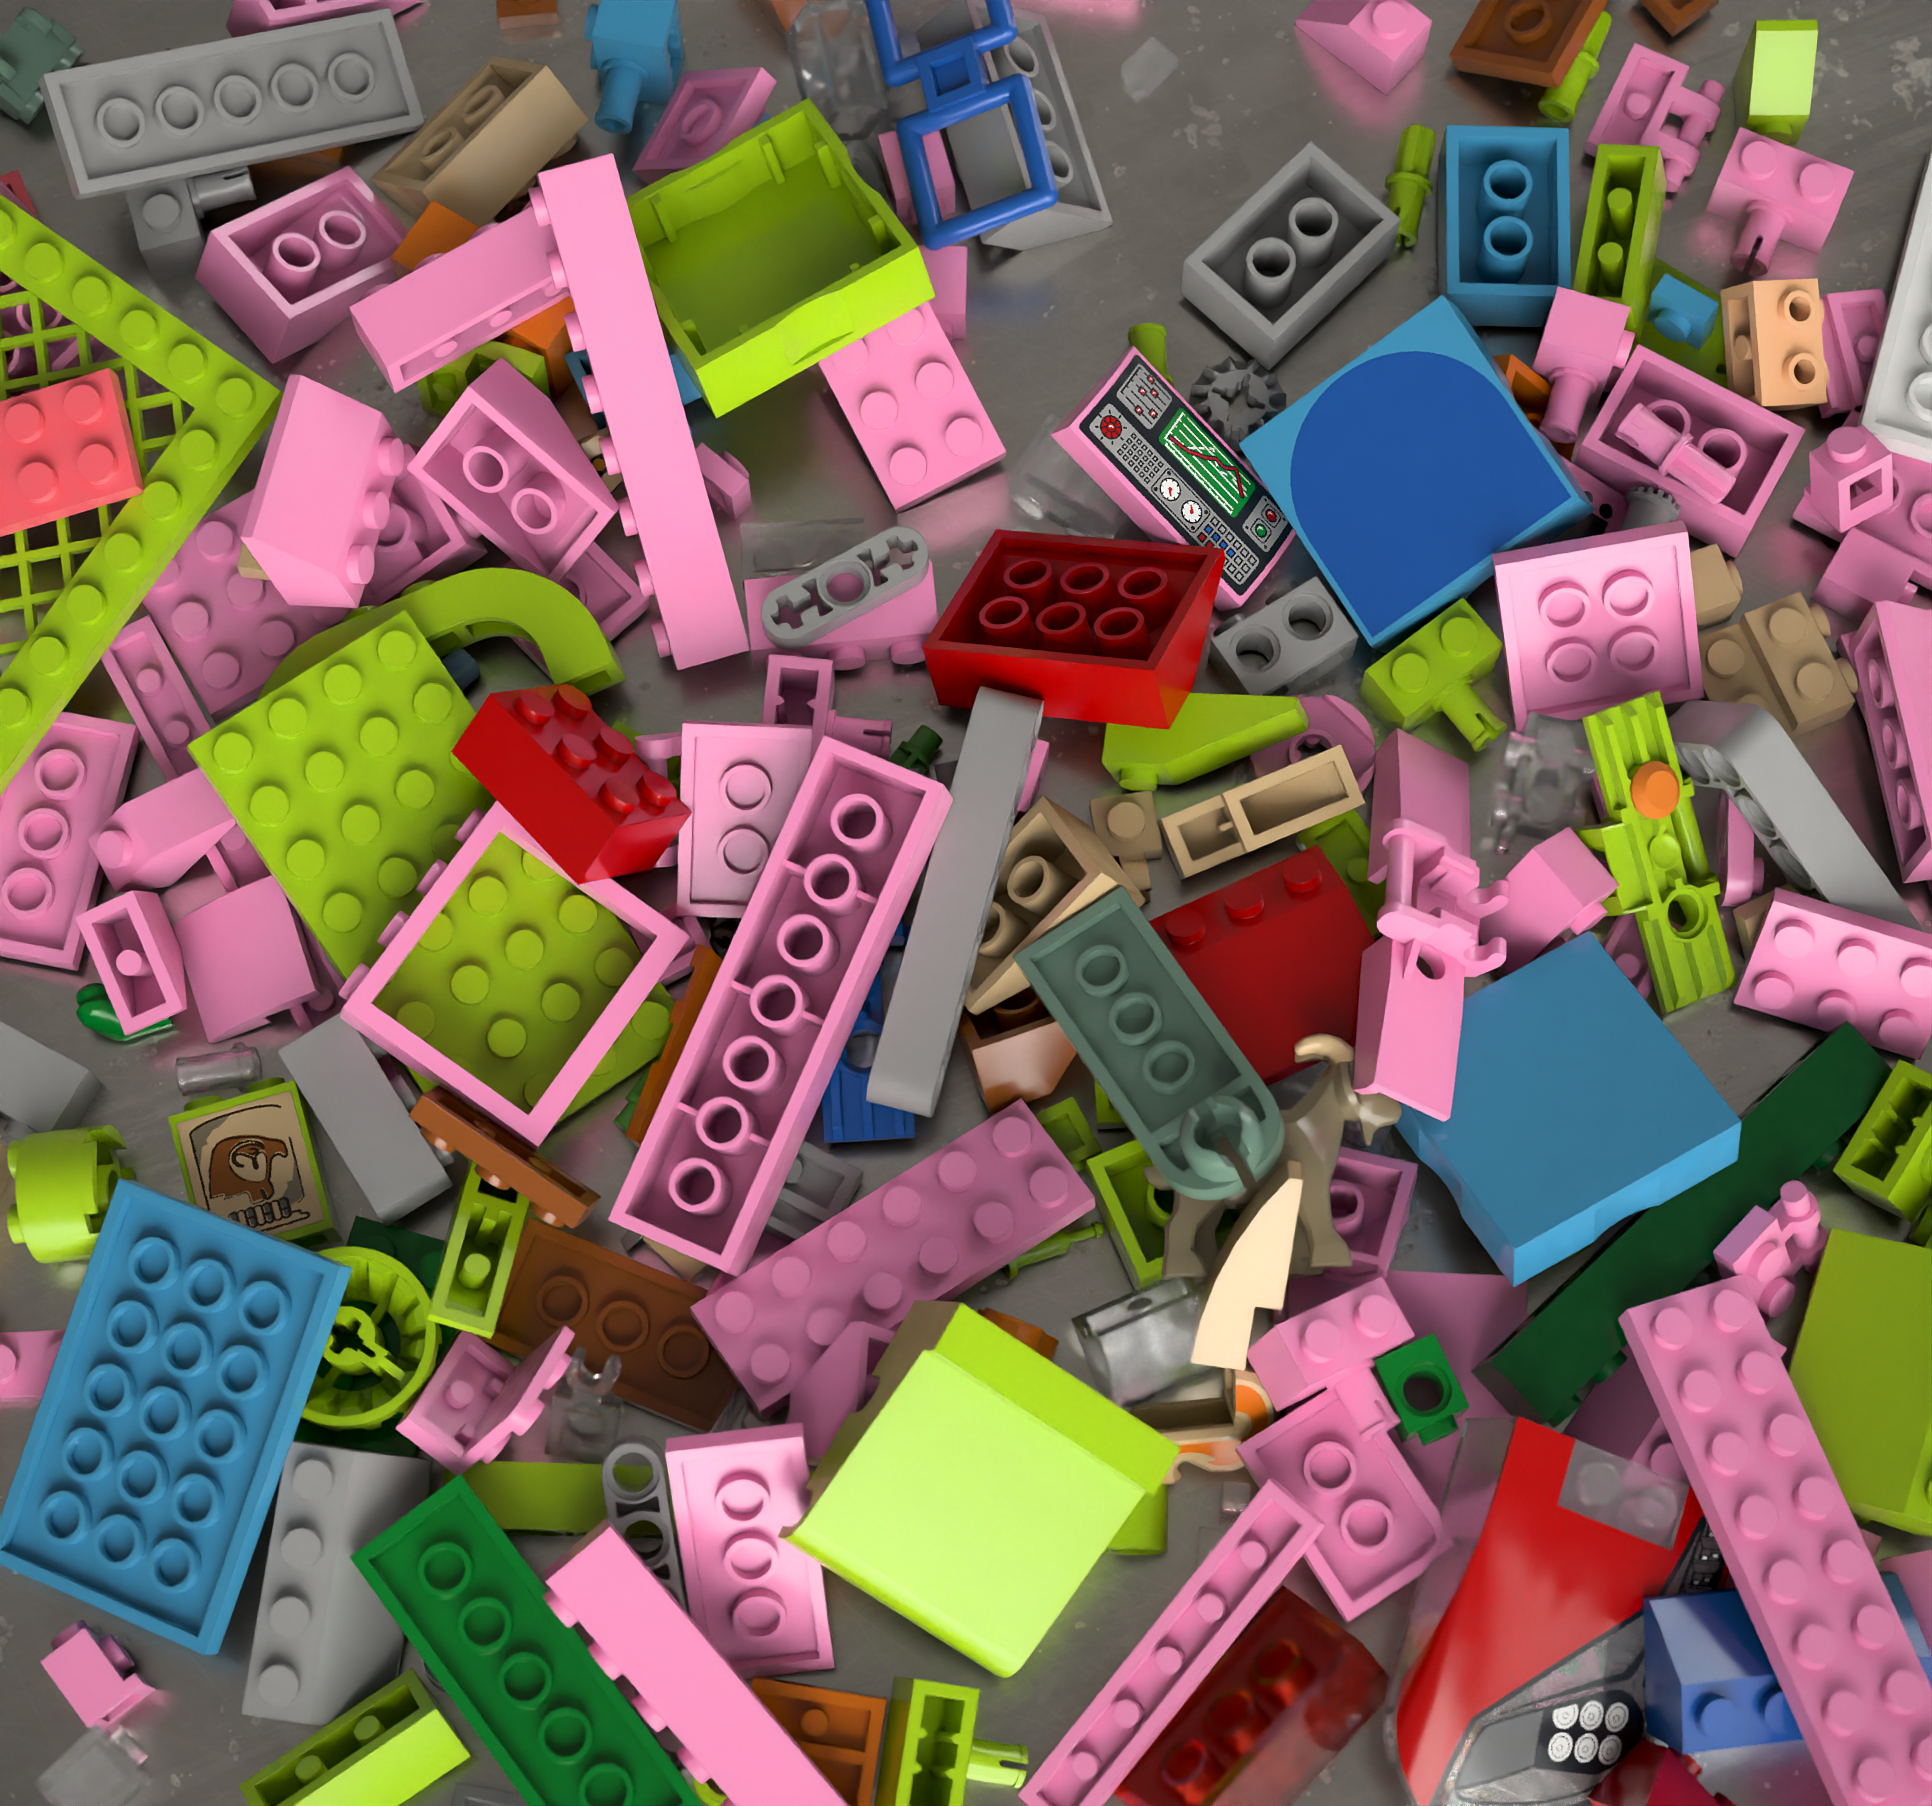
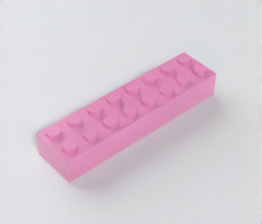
M823 735L609 1215V1221L738 1277L745 1273L954 800L944 784Z

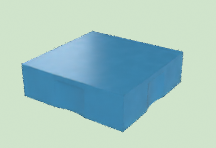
M1587 931L1463 999V1014L1450 1118L1443 1122L1400 1102L1403 1113L1399 1121L1394 1124L1417 1157L1437 1173L1454 1196L1462 1218L1511 1285L1515 1287L1593 1243L1604 1231L1621 1219L1640 1210L1658 1206L1736 1162L1738 1159L1742 1121L1593 934Z

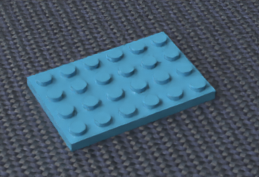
M118 1179L0 1516V1564L203 1655L218 1654L353 1267L136 1181Z

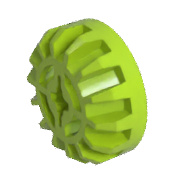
M345 1246L322 1250L316 1253L353 1267L340 1304L364 1301L377 1305L370 1316L356 1307L340 1306L333 1323V1327L342 1333L346 1331L351 1335L358 1334L364 1341L365 1347L374 1357H369L361 1350L355 1351L348 1347L344 1349L338 1342L339 1338L331 1331L323 1356L333 1367L323 1380L316 1372L301 1419L334 1432L363 1428L368 1431L382 1427V1421L391 1418L398 1412L405 1413L437 1368L435 1361L438 1346L442 1344V1330L437 1322L426 1319L431 1297L416 1276L402 1263L382 1252L364 1247ZM387 1313L393 1317L400 1333L401 1348L398 1360L385 1349V1339L381 1329L378 1327V1324ZM373 1372L382 1379L377 1385L360 1391H345L333 1387L342 1373L348 1376H361Z

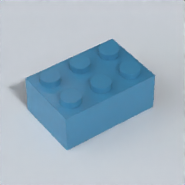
M1446 125L1438 156V297L1444 295L1455 304L1471 325L1544 327L1557 287L1571 290L1569 128Z

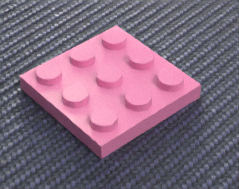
M255 489L202 518L142 600V603L214 722L256 700L274 670L291 652L311 637L344 622V617L357 609L288 605L271 580L241 576L237 568L243 542L240 536ZM361 600L358 608L363 607Z
M1683 520L1491 554L1511 710L1516 731L1580 720L1584 716L1652 691H1660L1663 705L1704 698L1688 531Z

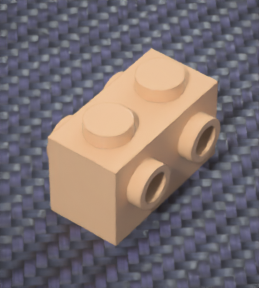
M1818 278L1751 281L1720 290L1728 390L1769 411L1796 410L1827 403L1826 387L1829 380V370L1823 353L1821 326L1824 320V307L1819 298Z

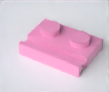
M1883 288L1829 293L1820 298L1824 307V320L1821 326L1823 353L1829 370V380L1826 387L1827 403L1819 404L1822 418H1830L1835 413L1847 412L1848 416L1852 409L1861 413L1888 309Z

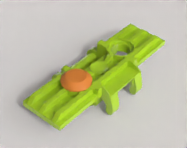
M1652 691L1582 717L1608 815L1601 818L1602 824L1574 828L1572 831L1588 849L1592 848L1605 852L1610 874L1619 884L1614 892L1601 904L1607 910L1605 916L1635 913L1661 1013H1669L1737 985V979L1714 897L1721 893L1720 881L1717 872H1710L1691 801V796L1695 795L1692 776H1682L1660 691ZM1671 901L1679 902L1687 918L1683 928L1678 931L1671 926L1668 920V908Z

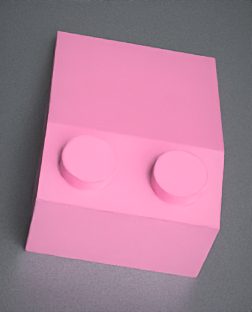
M347 166L210 231L195 279L265 357L274 364L319 341L351 315L349 307L357 303L367 290L379 284L386 283L390 285L397 277L390 257L409 231L352 168Z
M502 357L467 387L406 468L523 570L538 574L557 584L620 508L551 400Z

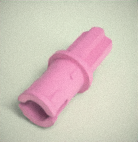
M1638 403L1628 413L1615 433V436L1636 448L1659 467L1657 473L1661 476H1665L1669 472L1711 504L1721 502L1734 486L1736 481L1734 474L1691 443L1694 438L1693 435L1687 432L1683 436L1660 420L1641 403Z

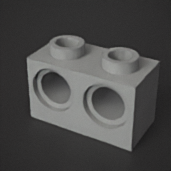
M1315 576L1300 586L1296 581L1281 586L1265 601L1266 607L1248 618L1244 613H1239L1224 621L1213 633L1215 638L1211 639L1208 662L1231 694L1290 696L1352 658L1359 635L1318 577ZM1300 618L1310 619L1319 626L1321 632L1314 636H1301L1293 631L1290 623ZM1246 650H1256L1264 654L1269 663L1262 668L1253 669L1244 666L1237 658V655Z

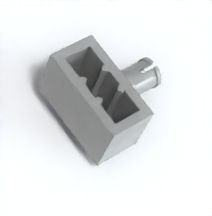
M248 165L125 190L139 249L155 283L197 272L207 243L201 218H205L204 211L249 199H257Z

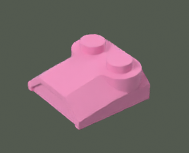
M1340 1147L1339 1158L1331 1180V1212L1336 1232L1348 1245L1353 1266L1323 1267L1324 1275L1321 1277L1349 1284L1373 1281L1380 1277L1387 1278L1401 1231L1408 1221L1410 1201L1417 1180V1163Z

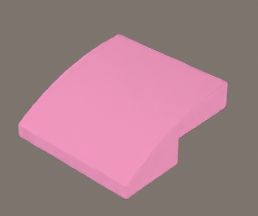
M272 875L219 897L172 925L182 950L183 962L207 1041L210 1044L218 1043L271 1023L269 1015L323 996L297 911Z

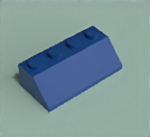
M1892 1571L1879 1572L1932 1688V1654L1900 1579ZM1737 1587L1643 1597L1646 1733L1682 1754L1804 1740Z

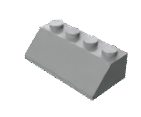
M955 0L915 31L920 50H926L991 24L985 0ZM1012 6L1018 30L1015 40L983 53L982 56L989 84L1015 73H1023L1030 79L1059 198L1052 207L979 235L984 244L1024 251L1103 230L1113 224L1045 14ZM1011 103L946 127L956 159V170L963 181L971 210L1031 188Z
M305 1439L292 1441L282 1469L241 1714L308 1725H328L398 1677L405 1634L349 1557L427 1499L434 1459Z

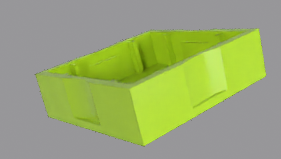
M809 97L732 139L726 146L707 159L681 171L671 173L625 198L664 340L716 419L936 297L918 245L880 193L871 188L857 174L847 148Z

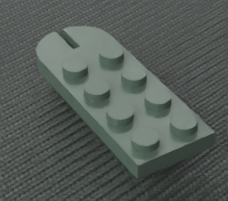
M1123 886L1013 956L1018 968L1158 1172L1173 1189L1185 1196L1199 1200L1224 1199L1245 1190L1232 1162L1227 1155H1222L1214 1144L1223 1137L1229 1142L1256 1182L1271 1170L1282 1151L1285 1133L1283 1119L1274 1097Z

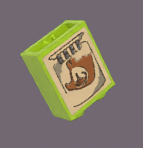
M281 1077L260 1080L246 1088L247 1094L222 1101L220 1096L198 1098L186 1103L183 1106L184 1112L168 1117L189 1203L307 1250L343 1240L308 1103L295 1080L286 1083L285 1079Z

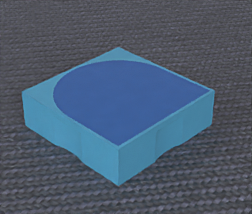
M1444 295L1439 296L1238 443L1369 645L1386 654L1462 597L1466 600L1480 584L1494 575L1491 554L1548 544L1596 510L1548 438L1530 423L1519 407L1510 389L1508 379L1462 311Z

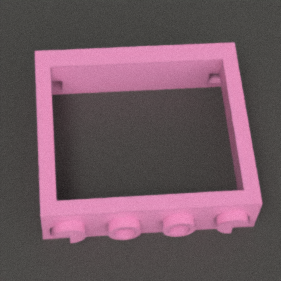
M496 800L487 814L477 807L462 825L455 839L462 843L463 846L448 865L441 859H438L424 876L416 891L425 897L412 915L409 917L400 910L386 927L377 941L386 949L374 966L370 969L363 963H360L338 993V995L347 1000L342 1007L340 1018L436 1087L440 1085L536 1151L690 935L611 878L577 885ZM499 832L653 941L650 948L529 1115L373 1005L378 995Z

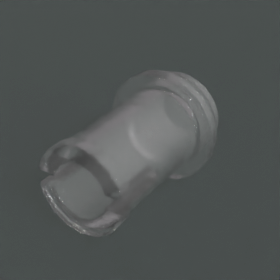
M242 1042L233 1043L229 1051L190 1057L180 1056L176 1059V1079L183 1098L191 1097L194 1094L237 1088L240 1093H247L246 1088L249 1085L262 1080V1065L257 1048L255 1046L245 1048Z

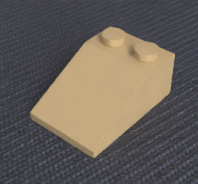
M1044 795L1017 822L1011 832L964 1003L968 1011L975 1015L1031 986L1013 958L1021 950L1121 886L1125 888L1138 908L1146 902L1145 898L1090 826Z

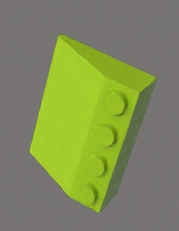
M1831 1228L1826 1238L1787 1373L1850 1511L1932 1540V1249Z

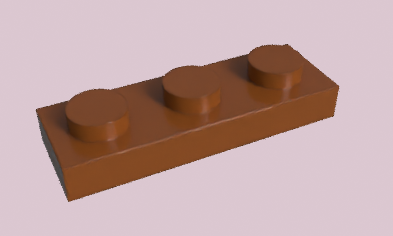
M440 1085L422 1094L408 1117L423 1126L420 1133L428 1142L446 1152L453 1153L456 1149L477 1163L474 1169L482 1179L503 1190H508L509 1187H512L532 1201L529 1208L535 1215L553 1226L563 1227L566 1224L572 1229L576 1228L589 1217L602 1197Z

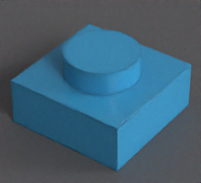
M1665 273L1652 291L1647 320L1653 323L1658 332L1667 339L1677 343L1686 342L1700 350L1713 332L1719 303Z

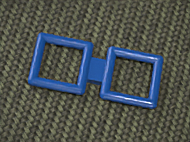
M864 0L884 82L888 86L896 88L921 78L928 107L901 118L896 124V135L923 245L929 250L936 251L1055 205L1058 201L1059 193L1031 81L1025 74L1015 73L989 84L982 56L983 53L1015 40L1018 30L1011 1L985 0L991 24L903 58L889 0ZM1011 103L1031 188L942 221L922 137Z

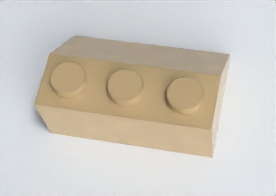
M492 56L371 180L382 192L417 220L431 201L434 200L481 228L484 225L495 223L494 217L509 201H514L524 196L528 189H531L536 183V173L551 159L564 155L573 147L577 141L576 133L589 119L547 65Z

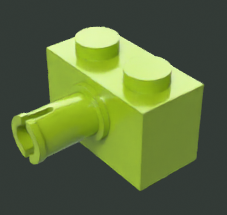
M1462 597L1366 669L1358 696L1390 733L1399 728L1409 734L1435 713L1443 711L1470 742L1473 750L1479 752L1487 747L1485 742L1487 739L1492 743L1507 728L1506 723L1498 718L1472 687V685L1494 670L1503 643Z
M1899 1059L1833 1171L1857 1196L1910 1223H1913L1932 1191V1074Z
M894 1677L874 1806H962L966 1779L1009 1785L1011 1788L1018 1789L1022 1786L1027 1771L1001 1767L999 1763L1001 1760L1028 1764L1027 1746L1020 1743L1015 1745L973 1738L980 1689L915 1678Z

